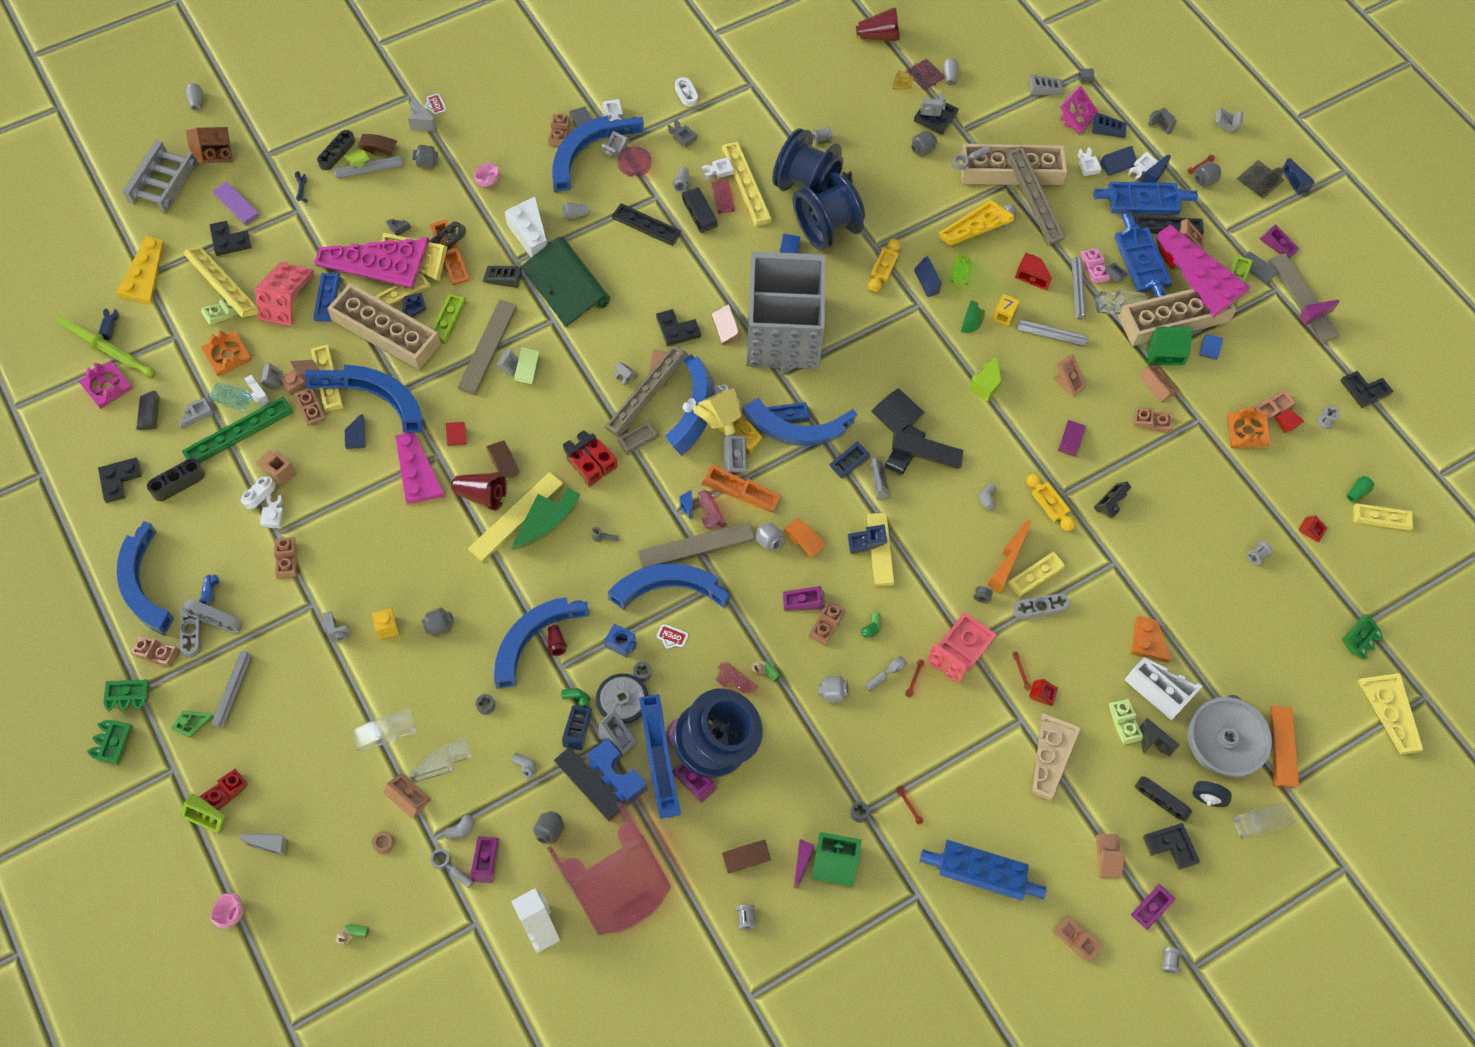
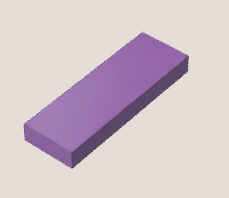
M228 182L213 190L214 195L245 226L259 217L258 212Z

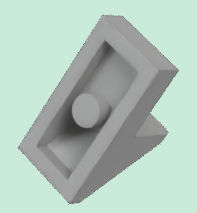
M415 98L409 101L410 113L412 115L408 118L410 129L436 131L435 119Z
M612 710L599 723V739H608L620 752V755H624L636 743V740L615 710Z

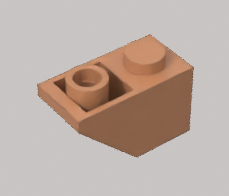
M267 451L255 462L260 469L281 486L296 474L291 462L276 451Z

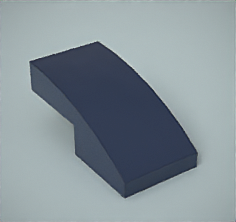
M885 524L866 527V531L848 534L850 553L864 552L888 543Z

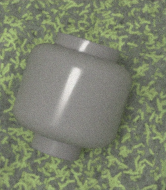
M766 523L757 529L756 541L765 550L776 551L784 544V533L775 524Z
M842 676L825 677L822 684H819V695L823 696L827 703L843 702L846 696H849L848 681L844 680Z

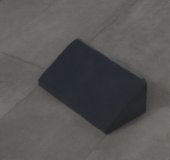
M151 391L140 396L137 430L156 429L160 399L157 391Z

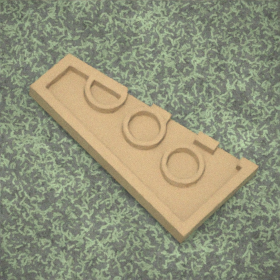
M1042 713L1032 794L1052 802L1081 727Z

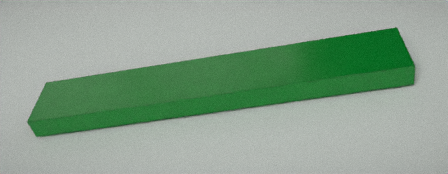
M283 396L182 450V453L186 459L194 458L199 463H202L294 412Z

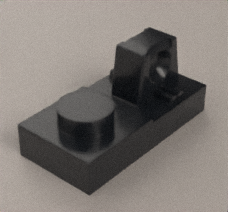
M1128 481L1116 483L1094 506V509L1097 512H1104L1109 518L1115 517L1120 511L1116 502L1127 496V492L1132 488Z

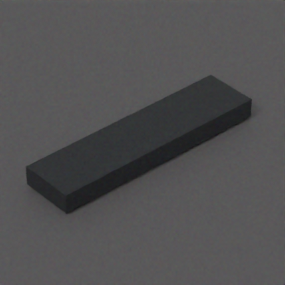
M622 203L612 214V219L671 246L675 244L681 235V230Z
M1134 215L1133 217L1136 224L1141 228L1148 227L1151 234H1158L1169 225H1172L1179 231L1181 229V221L1186 219L1193 224L1202 236L1204 234L1203 220L1199 218Z
M898 430L893 434L892 450L957 469L962 467V449Z
M570 747L554 759L557 766L608 822L624 808V805Z

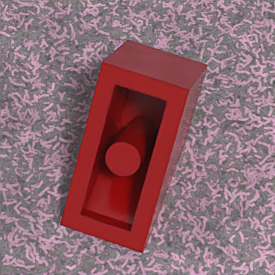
M1025 252L1015 278L1048 291L1052 277L1043 260Z

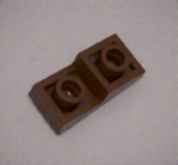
M362 134L357 148L374 154L375 150L392 157L397 140L381 135Z
M504 440L486 446L492 463L495 464L497 471L502 473L503 477L509 478L520 473L513 455Z
M766 840L722 853L728 873L771 861Z

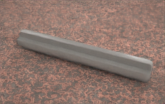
M401 156L366 162L367 165L359 169L356 166L352 168L351 165L334 168L336 178L400 167L403 166Z
M1075 257L1072 261L1075 317L1083 319L1086 315L1082 259Z
M1020 320L1018 323V330L1083 346H1086L1088 342L1087 335L1025 320Z
M246 651L239 653L213 719L212 725L218 728H223L252 657Z

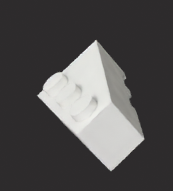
M535 197L504 211L508 227L531 258L547 246Z
M1145 657L1125 678L1128 684L1171 721L1203 687L1198 683L1195 685L1185 680V677L1180 674L1177 676L1168 672L1167 668Z
M534 888L511 901L536 953L560 941L549 917L551 911L542 892L538 894Z

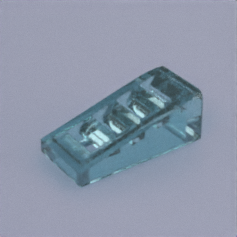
M218 382L208 396L212 401L242 412L246 410L252 400V396L246 390Z

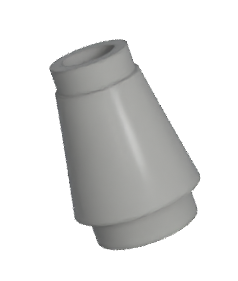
M952 58L945 60L943 64L945 79L948 85L956 83L959 68L957 60Z
M189 84L185 89V93L191 110L198 111L201 109L203 90L198 84Z
M686 167L680 168L673 180V186L677 192H685L690 186L689 170Z
M567 202V204L562 206L563 217L568 218V220L582 217L589 213L588 205Z

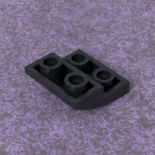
M899 388L871 410L893 433L896 430L903 432L925 413Z

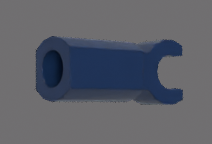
M105 308L103 310L104 318L102 319L98 334H102L104 340H111L116 324L115 321L119 318L117 309H114L111 315H109L108 309Z

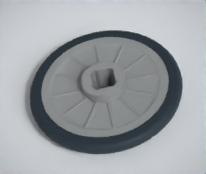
M615 674L605 679L599 686L596 693V705L604 718L612 710H615L623 723L626 724L642 716L639 698L649 695L646 686L640 679L630 674ZM625 696V700L619 701L618 698Z

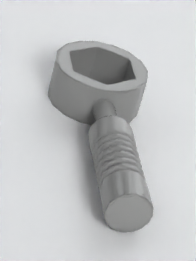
M988 146L972 152L968 157L964 154H956L952 165L957 170H964L968 165V160L976 159L990 152ZM957 160H962V161H964L965 163L959 164V163H957L956 161H957Z
M902 656L897 657L890 663L889 669L886 672H881L868 682L865 687L870 692L883 682L889 673L892 672L894 674L898 672L907 662Z
M436 849L432 852L430 860L436 869H445L447 867L451 874L467 888L473 885L474 881L459 868L450 865L451 858L445 849ZM444 853L447 856L446 862L437 865L434 862L435 856Z

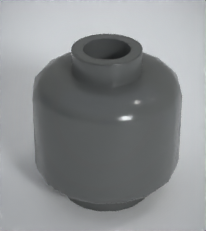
M923 131L912 138L911 149L914 153L925 156L935 150L937 139L933 133Z
M418 145L417 150H413L412 160H416L417 167L431 169L434 165H437L438 152L435 151L433 146Z
M1207 162L1199 166L1195 171V181L1203 187H1208L1218 182L1221 176L1219 165L1213 162Z
M438 608L427 612L422 623L427 634L437 637L451 630V623H454V619L450 611L446 612L445 609Z
M553 811L542 813L539 816L533 832L540 843L557 842L564 829L562 817Z

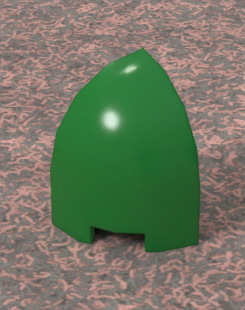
M970 301L960 332L970 333L980 328L985 316V310H981L977 302Z

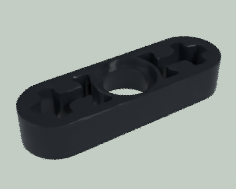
M350 130L341 131L317 157L319 167L322 170L332 169L354 145L355 138ZM334 148L341 149L339 152H332Z
M452 222L429 242L440 244V240L446 237L447 243L445 246H447L448 250L465 236L466 227L459 222Z
M1141 776L1135 784V788L1178 820L1186 822L1192 814L1189 806L1151 779Z

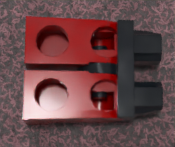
M583 430L577 435V440L579 441L577 444L574 445L571 440L563 444L567 461L583 477L588 487L602 479V475L605 477L618 468L617 458L596 438L594 433L588 434Z

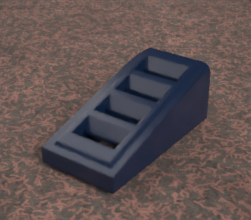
M1095 113L1092 133L1125 138L1127 123Z
M1166 155L1144 173L1141 182L1157 183L1167 168L1171 155Z
M1291 158L1286 160L1281 170L1297 195L1309 192L1315 183L1314 180Z
M857 441L830 463L829 466L842 479L871 457L867 450ZM856 451L861 455L860 458L855 454ZM850 455L856 460L855 462L849 458ZM846 459L850 466L848 467L843 460ZM839 463L845 469L843 472L837 466Z
M572 705L562 737L564 748L570 747L575 750H583L592 708ZM575 714L585 716V718L575 717Z

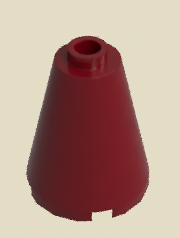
M896 8L888 9L858 22L859 26H856V34L860 36V39L900 41Z
M499 472L457 475L451 482V488L455 494L496 511L503 505L500 502L502 497H506L507 480Z

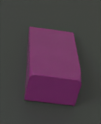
M1276 224L1268 229L1260 238L1263 243L1280 255L1286 253L1289 259L1299 250Z
M1332 300L1306 305L1299 315L1303 325H1308L1333 312L1340 301Z
M1068 420L1058 451L1075 457L1086 426Z
M817 586L783 592L784 611L824 609L825 601L822 587Z
M682 763L672 771L679 781L701 803L716 791L715 784L711 779L693 773Z
M478 836L471 869V879L474 882L493 883L499 838Z
M802 839L799 840L794 879V888L796 889L799 887L815 848L813 844Z
M1158 884L1133 911L1131 916L1148 930L1176 899Z

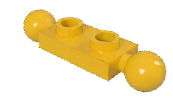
M891 239L887 243V248H882L870 273V278H872L868 283L870 291L878 292L882 288V282L887 283L899 257L898 251L901 248L899 240Z
M1029 474L1026 482L1029 487L1035 488L1031 494L1053 522L1060 519L1061 528L1065 531H1072L1076 526L1074 518L1066 516L1071 511L1049 482L1042 485L1039 474Z

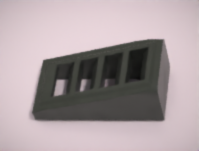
M487 266L483 282L518 288L522 269L519 266ZM491 272H494L493 277H490Z

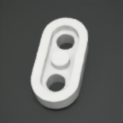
M678 78L675 81V91L681 102L688 107L696 105L698 94L688 78Z
M268 476L259 478L248 491L244 492L241 503L246 509L257 507L274 491L276 483Z

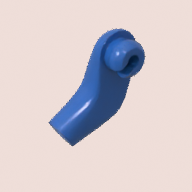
M209 574L204 578L201 597L198 602L209 606L214 601V585H218L220 582L217 575L211 576Z

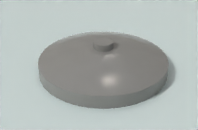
M1231 697L1209 700L1195 711L1188 725V743L1194 757L1204 768L1218 776L1225 778L1246 777L1257 771L1269 757L1272 746L1269 726L1257 709L1242 700Z

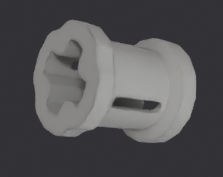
M830 126L821 130L812 129L814 144L826 140L832 141Z
M1331 405L1325 407L1324 413L1317 419L1319 426L1325 429L1331 428L1334 425V421L1340 417L1339 409Z
M1260 541L1254 550L1247 552V558L1252 564L1260 565L1266 556H1270L1273 553V549L1267 542Z
M746 904L736 907V911L739 912L740 921L738 930L757 928L753 911L755 910V905Z
M1171 947L1162 948L1164 965L1161 967V971L1180 974L1179 959L1180 955H1182V950Z

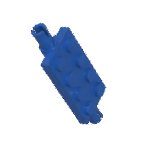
M1109 182L1108 189L1095 188L1093 197L1095 200L1109 199L1111 213L1124 214L1131 212L1132 214L1179 215L1181 212L1180 203L1182 201L1196 202L1198 191L1179 189L1177 183Z
M1131 212L1124 213L1121 219L1126 229L1123 232L1116 233L1114 239L1137 293L1153 291L1156 298L1167 295L1164 288L1171 287L1172 281L1149 228H1141L1136 224Z
M950 840L946 841L944 852L941 854L925 849L921 852L919 862L936 866L940 870V876L1023 901L1025 894L1042 900L1045 897L1047 886L1029 882L1027 879L1029 864Z

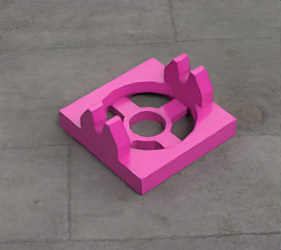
M1082 86L1077 87L1060 106L1063 112L1060 121L1065 120L1066 122L1063 125L1066 127L1073 126L1078 134L1092 121L1095 113H1098V110ZM1071 102L1075 106L1074 113H1072L1070 110ZM1078 106L1080 109H1083L1082 114L1079 112ZM1082 116L1084 121L1078 122L1076 118Z
M111 361L103 366L94 363V369L88 367L86 370L87 376L79 381L100 409L132 389L130 383ZM111 373L116 376L112 379H104L102 375ZM97 379L99 381L98 387L92 391V383ZM104 383H111V387L109 389H101Z

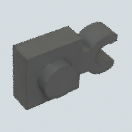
M674 121L675 127L668 125V132L674 134V139L684 148L697 140V134L686 125L681 127L679 121Z

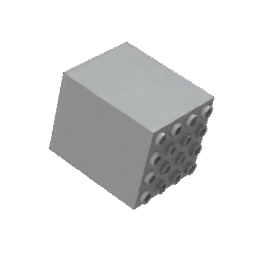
M752 251L746 366L819 369L825 322V255Z

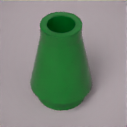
M1367 476L1359 477L1346 497L1352 503H1356L1359 499L1373 491L1375 484Z

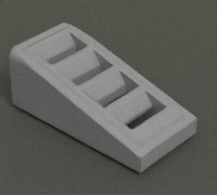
M1030 75L1028 84L1031 96L1064 93L1061 79Z
M241 834L239 836V839L246 845L281 856L286 855L288 840L283 835Z

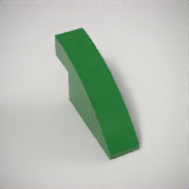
M566 488L559 504L537 494L511 549L516 550L533 544L555 530L572 511L581 494Z

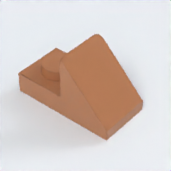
M1188 219L1181 221L1179 232L1204 250V237Z
M1068 355L1057 364L1060 373L1054 379L1070 395L1074 396L1086 387L1074 355Z
M314 360L290 361L294 370L280 378L290 394L306 385L305 370H319Z
M1097 834L1096 845L1100 878H1121L1125 853L1120 851L1119 835Z

